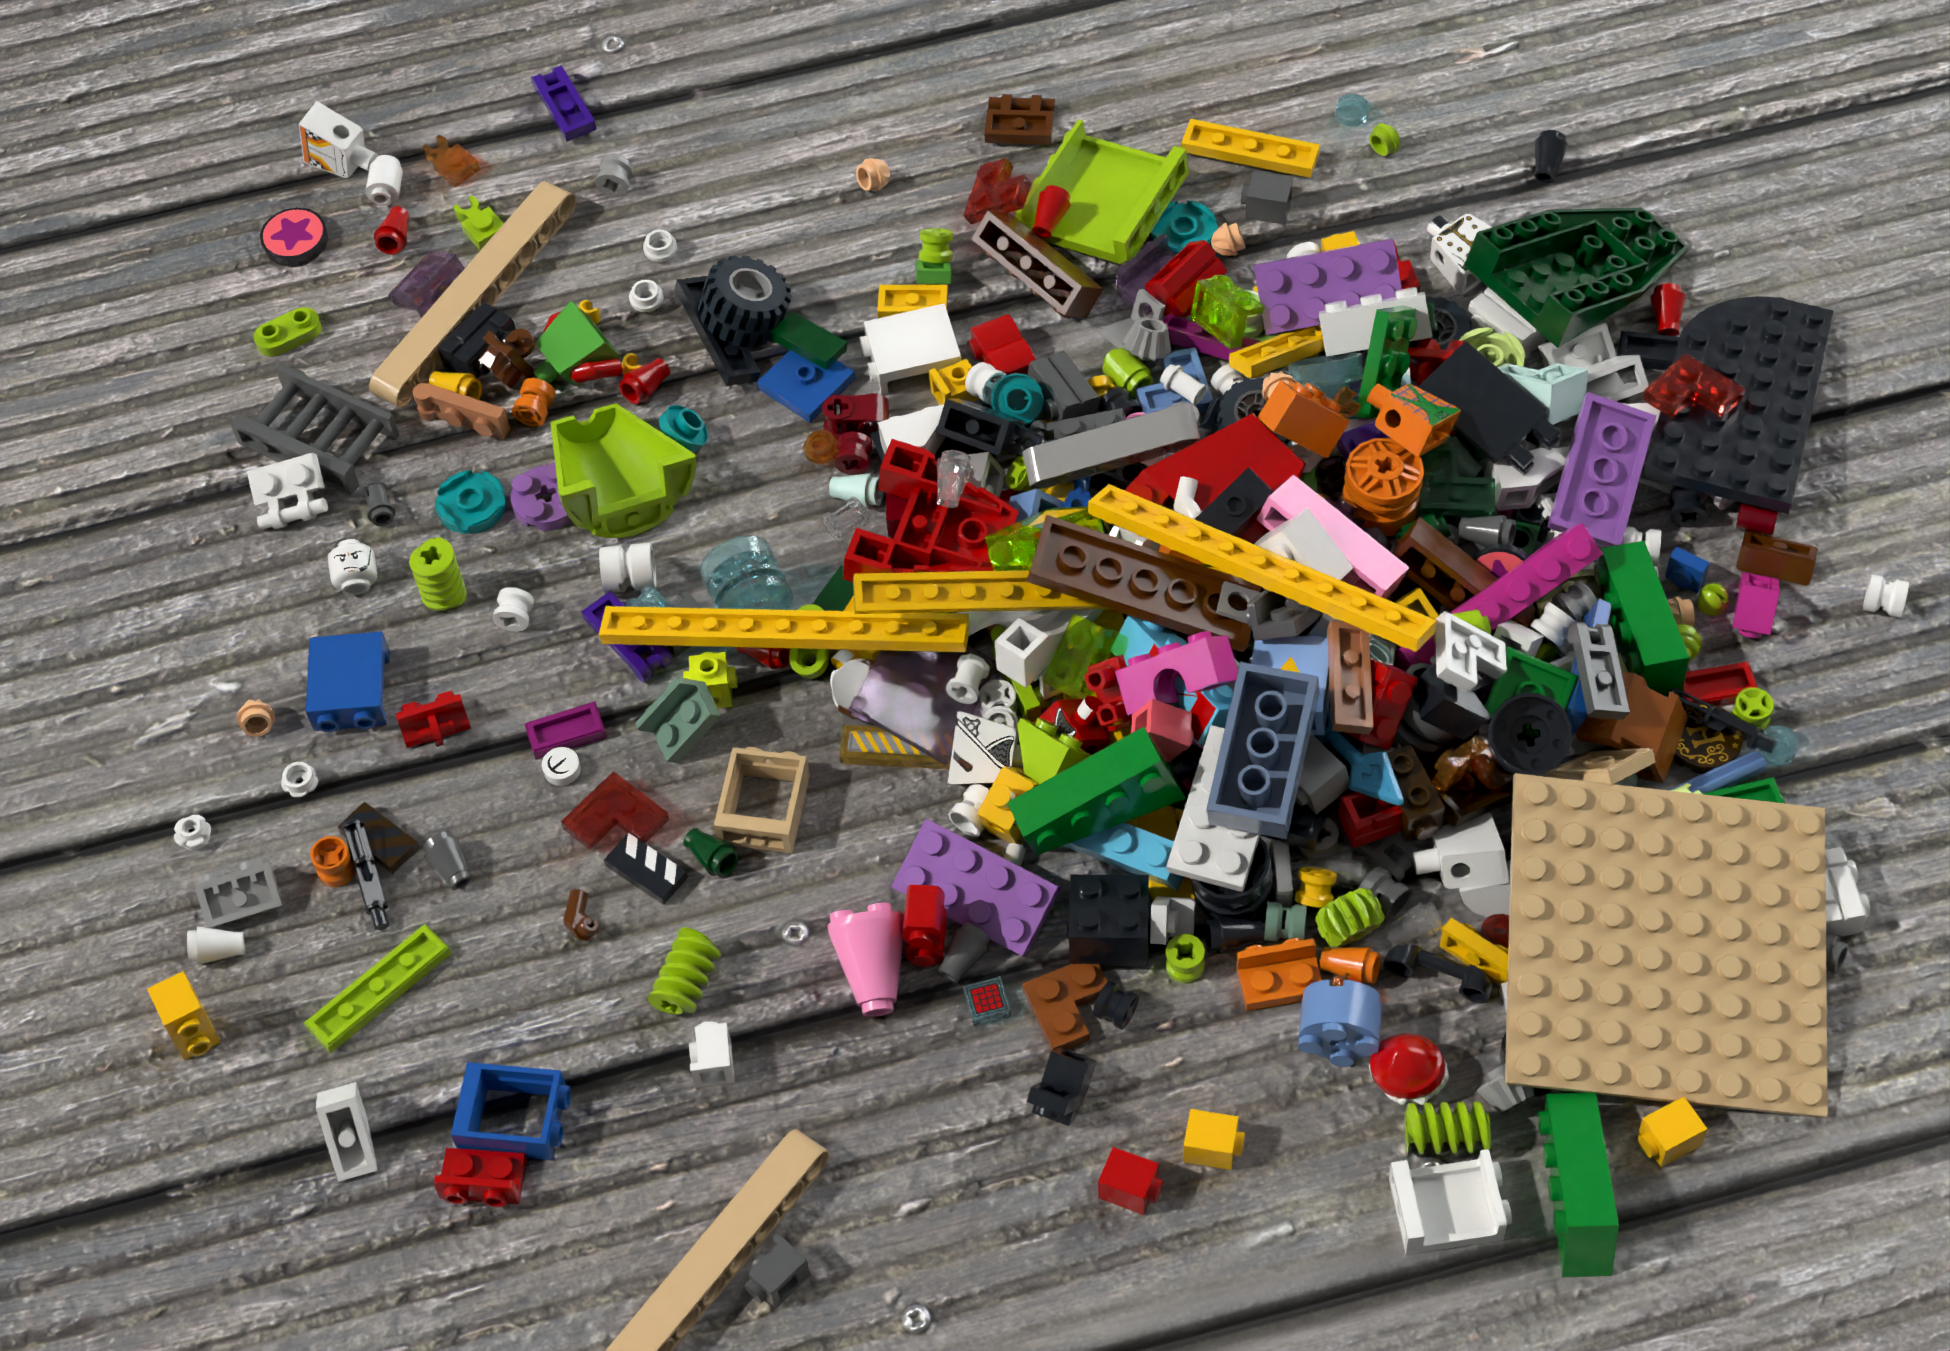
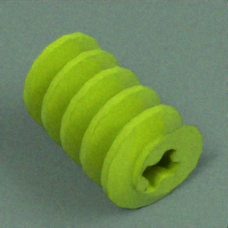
M435 537L428 539L416 548L410 555L409 564L423 604L429 609L442 611L458 607L465 602L467 590L452 545L446 539Z
M688 927L678 930V938L671 945L672 951L665 958L666 964L659 971L660 978L655 980L653 991L647 997L648 1002L654 1008L671 1015L682 1014L683 1012L694 1013L697 1006L690 999L700 1000L703 993L697 986L706 987L708 985L709 979L703 973H713L715 966L710 960H718L721 956L720 951L713 946V943L706 935Z
M1480 1101L1473 1102L1470 1113L1464 1102H1457L1453 1114L1447 1102H1441L1437 1114L1431 1102L1424 1103L1421 1114H1419L1414 1103H1408L1404 1117L1407 1155L1411 1143H1415L1419 1154H1424L1427 1143H1432L1435 1153L1440 1154L1444 1142H1448L1452 1154H1457L1460 1142L1465 1143L1469 1153L1474 1152L1477 1141H1481L1484 1150L1489 1149L1490 1151V1117L1488 1110L1485 1113Z

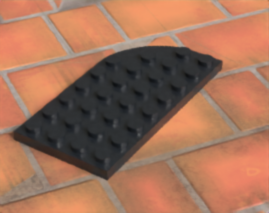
M1755 296L1731 299L1718 303L1691 319L1679 337L1643 478L1789 514L1834 311L1787 300L1782 297Z

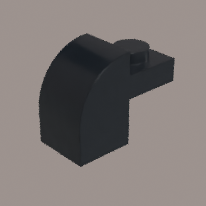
M1063 1048L1051 1051L1042 1081L1031 1086L1026 1101L1034 1105L1032 1113L1070 1126L1076 1118L1087 1094L1097 1061Z

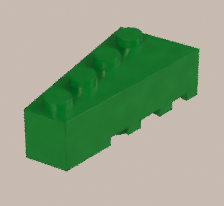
M1645 541L1601 548L1603 555L1599 557V564L1594 565V576L1597 585L1602 586L1604 600L1611 603L1610 615L1627 671L1643 677L1649 689L1663 696H1666L1668 691L1674 687L1683 691L1689 655Z
M1142 727L1007 803L1023 838L1036 855H1040L1182 801L1186 797L1170 765L1145 727Z
M1596 1093L1547 1094L1545 1111L1538 1112V1129L1540 1136H1546L1547 1142L1543 1144L1544 1167L1550 1169L1548 1193L1550 1202L1554 1204L1553 1224L1554 1232L1558 1239L1562 1277L1612 1276L1619 1223Z

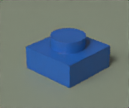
M1676 546L1669 556L1665 578L1681 588H1687L1698 594L1705 584L1710 563Z

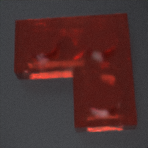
M1007 158L987 162L981 165L977 171V177L963 215L970 224L981 222L988 210L1010 213L1024 208L1032 183L1024 174L1010 179L1014 166Z
M1685 353L1644 390L1642 400L1671 418L1691 400L1724 417L1743 399L1746 389Z
M613 771L561 821L563 830L591 850L615 825H618L625 832L646 843L669 821L667 811Z

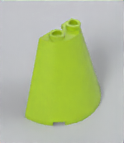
M617 403L594 409L592 415L586 421H577L573 415L550 422L558 493L561 504L574 524L579 528L582 527L591 531L595 536L624 538L654 528L675 512L673 506L682 495L687 496L696 473L695 454Z

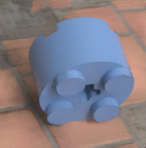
M1321 980L1308 985L1303 990L1298 1036L1299 1050L1330 1058V1062L1333 1065L1341 1067L1352 1066L1354 1059L1377 1053L1382 1015V1002L1380 1003L1379 993L1366 984L1352 980H1344L1343 986H1330V980Z

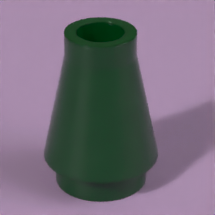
M698 828L691 829L684 838V847L691 851L711 876L726 877L736 868L739 854L735 851V846L732 843L704 833Z

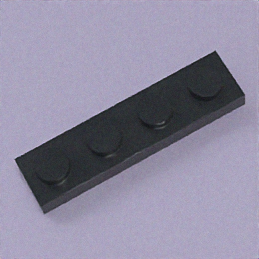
M707 276L677 279L674 290L725 385L732 386L757 382L760 370L745 342H741L740 346L732 345L731 341L719 339V335L716 333L712 334L707 329L709 325L703 324L700 319L701 314L698 313V301Z

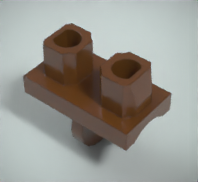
M525 329L513 330L507 335L504 344L491 331H488L482 338L489 347L479 358V361L493 372L492 375L505 386L511 389L522 375L527 379L535 376L533 373L534 369L523 359L532 353L535 346L534 337L529 331Z

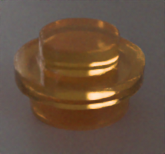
M817 430L809 434L803 446L806 458L816 464H825L834 460L839 452L837 450V439L825 430Z

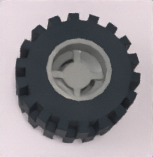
M736 255L729 256L728 260L722 258L717 262V265L711 267L698 301V313L701 314L700 319L703 324L709 325L707 329L712 334H718L719 339L723 341H731L732 345L740 346L741 342H745L747 347H754L755 344L759 346L765 345L768 340L772 341L771 330L785 318L792 299L790 285L785 283L786 278L782 273H777L774 266H768L764 264L763 260L758 258L753 260L750 256L744 255L742 258H738Z

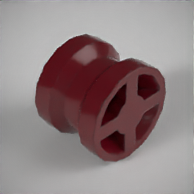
M859 432L841 434L837 439V450L839 452L835 456V467L840 472L848 475L866 473L870 468V457L868 455L872 451V440L867 435Z

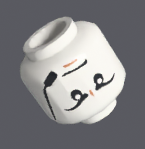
M347 539L339 542L338 547L328 554L331 583L335 588L342 590L343 594L359 595L365 593L376 582L378 573L374 551L370 546L362 544L356 539Z

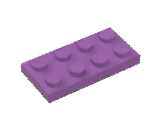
M1393 238L1253 265L1266 335L1320 325L1319 311L1326 310L1325 304L1346 301V305L1351 306L1361 304V297L1381 294L1383 300L1396 297L1395 291L1402 290Z
M1590 392L1586 393L1583 397L1547 528L1564 532L1572 526L1583 523L1597 545L1611 547L1622 544L1657 415Z
M927 818L891 885L892 888L905 895L908 886L911 884L939 886L945 893L944 908L947 911V917L962 925L966 922L976 926L994 942L1023 957H1027L1062 889Z

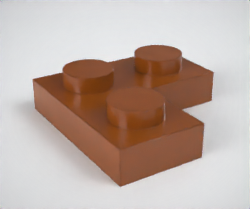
M1070 964L1022 983L1023 992L1052 1051L1058 1048L1068 1050L1090 1041V1033L1077 1007L1097 999L1102 988L1108 982L1099 964Z

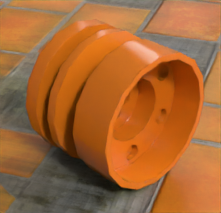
M1373 438L1359 444L1350 453L1346 463L1342 497L1358 507L1355 513L1366 521L1362 528L1379 527L1385 536H1393L1402 531V526L1413 522L1416 518L1424 476L1423 462L1420 457L1415 456L1391 438Z

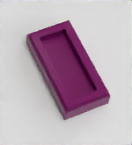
M596 701L524 723L535 760L543 758L554 748L567 747L572 749L607 738Z

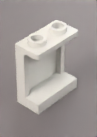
M945 303L864 321L865 336L860 337L861 348L864 357H871L872 362L867 363L872 384L878 383L881 395L888 393L887 383L889 381L928 373L933 368L941 370L961 361L960 351Z
M1489 1149L1480 1150L1479 1158L1476 1160L1417 1169H1409L1407 1160L1391 1162L1389 1182L1406 1255L1504 1240L1506 1227L1512 1224V1215L1508 1200H1501L1498 1188L1503 1184L1501 1168L1498 1162H1492Z

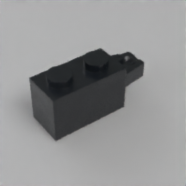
M949 398L945 400L936 430L938 434L999 456L1023 455L1022 452L1024 450L1041 444L1043 436L1025 427L1024 420L962 398Z

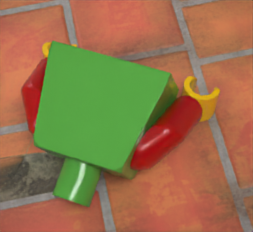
M571 300L561 312L552 314L549 317L543 334L537 340L538 348L547 359L533 373L538 379L544 380L549 384L561 375L573 386H579L589 381L620 376L621 373L624 375L642 365H638V356L634 353L626 354L623 362L619 361L620 355L596 326L601 320L599 308L593 309L592 302L589 300H582L579 307Z

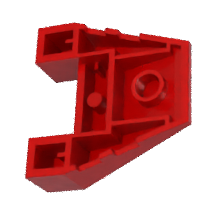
M1252 413L1144 469L1125 491L1168 508L1175 501L1180 477H1189L1198 480L1194 501L1201 510H1204L1248 467L1275 491L1292 475L1300 478L1306 463ZM1256 520L1238 538L1255 544L1270 530Z
M891 439L880 466L878 490L908 499L906 508L893 539L856 527L844 557L843 579L853 582L854 574L998 571L1019 511L982 486L977 488L963 478L964 474L955 468L950 470L935 460L936 456L927 449Z

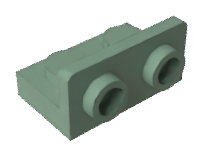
M679 677L668 685L667 689L646 709L645 713L635 724L639 731L654 734L666 762L678 763L717 722L721 715L705 682Z

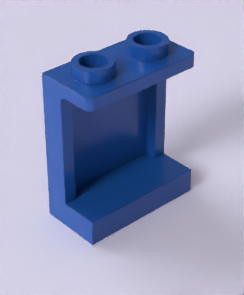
M383 631L309 638L306 714L314 731L334 732L338 729L348 728L371 729L375 726L387 724V716L383 708L384 666L390 663V650Z

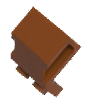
M1621 671L1630 713L1624 720L1589 718L1586 715L1585 721L1575 732L1578 740L1613 746L1615 750L1653 749L1655 763L1649 765L1651 771L1642 769L1635 774L1638 779L1664 784L1688 720L1687 714L1678 695L1670 691L1668 697H1665L1649 689L1643 677L1635 673Z

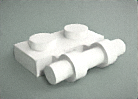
M309 453L247 471L254 505L260 507L264 505L269 506L268 514L257 516V523L261 530L270 527L274 529L287 526L288 522L298 519L303 521L316 518L317 514L328 511L326 500L324 498L314 500L312 494L313 491L325 488L317 454ZM298 497L296 506L284 507L283 500Z

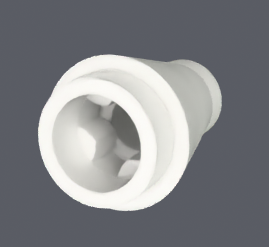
M199 926L197 930L187 932L189 962L198 961V964L201 965L236 955H244V932H231Z

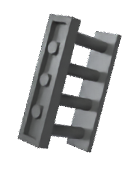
M279 364L275 369L282 389L259 417L250 419L238 413L230 424L238 444L277 462L309 453L317 454L323 482L352 496L360 486L353 465L379 433L394 440L399 437L393 414L382 406L375 407L312 379L297 368L292 370ZM294 395L309 401L286 431L282 430L279 432L269 427ZM322 408L337 414L314 444L310 443L307 445L297 440ZM351 420L365 426V429L342 457L338 456L336 458L325 453Z

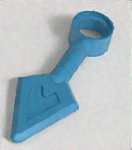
M1328 708V723L1325 728V735L1314 736L1321 743L1328 742L1351 765L1349 789L1396 806H1401L1404 803V799L1387 752L1362 754L1339 731H1331L1330 709Z

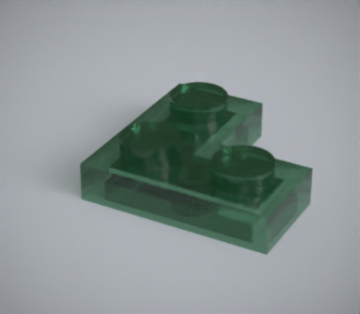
M1440 444L1420 457L1424 469L1420 491V515H1428L1433 512L1434 515L1494 516L1495 478L1458 477V445Z

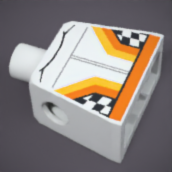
M317 101L299 123L303 162L343 178L351 177L358 166L369 171L370 164L378 157L376 152L365 148L364 134L360 126Z

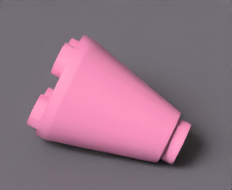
M875 903L867 907L868 911L854 914L851 910L835 911L830 914L831 922L827 925L829 937L858 1007L862 1008L863 1016L867 1017L892 1013L894 1011L893 1003L897 1000L904 940L902 937L904 914L892 911L890 903Z

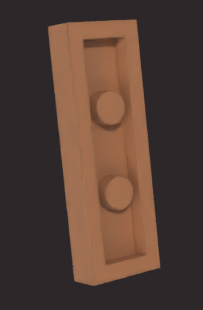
M1331 620L1327 627L1331 731L1370 734L1373 729L1369 633L1344 621Z

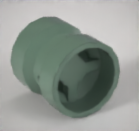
M1268 902L1264 940L1277 941L1280 938L1304 939L1307 905L1295 904L1289 908L1283 907L1278 902ZM1283 916H1286L1285 929H1281Z

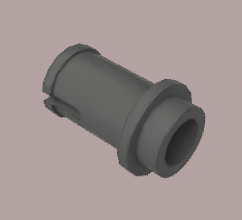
M380 480L370 481L366 484L367 487H363L369 507L367 518L376 526H386L393 521L395 507L389 503L385 483Z

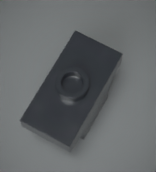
M1248 467L1195 520L1235 537H1240L1256 521L1267 498L1274 491Z

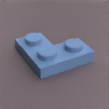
M1196 347L1171 352L1165 359H1162L1163 369L1165 370L1171 364L1174 366L1180 365L1184 368L1183 372L1200 383L1207 386L1206 394L1195 406L1199 413L1206 411L1213 398ZM1163 383L1136 388L1138 404L1142 407V412L1146 414L1168 408L1178 402L1191 403V401L1174 390L1167 391L1164 389Z

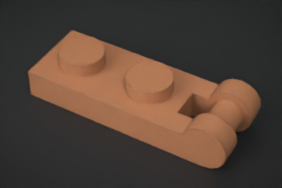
M420 383L413 388V397L418 404L419 416L423 420L429 421L439 418L445 420L450 425L456 427L463 426L475 430L483 436H494L503 440L511 430L505 408L428 383Z

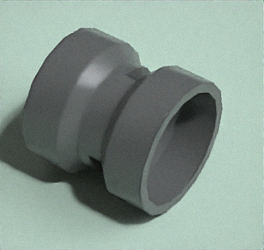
M1382 865L1374 868L1359 886V888L1370 889L1374 897H1377L1382 906L1381 910L1387 920L1395 917L1406 906L1412 895V890L1403 882L1394 881L1392 873Z

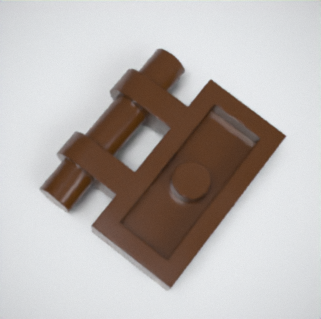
M1002 94V97H989L984 133L985 143L1051 145L1055 99L1042 98V95H1032L1031 98H1016L1012 94Z

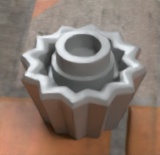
M1139 318L1134 322L1123 340L1125 344L1124 349L1130 351L1131 355L1137 356L1141 360L1155 361L1157 359H1165L1167 355L1171 354L1168 326L1156 318Z
M1505 1064L1487 1073L1490 1081L1477 1089V1092L1499 1113H1503L1535 1095L1533 1087L1505 1084Z

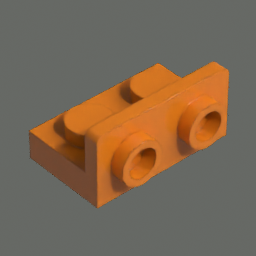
M1292 938L1282 944L1267 947L1253 945L1237 953L1236 970L1246 1011L1302 1002L1303 990L1308 985L1322 980L1316 959V943L1313 938L1306 940Z

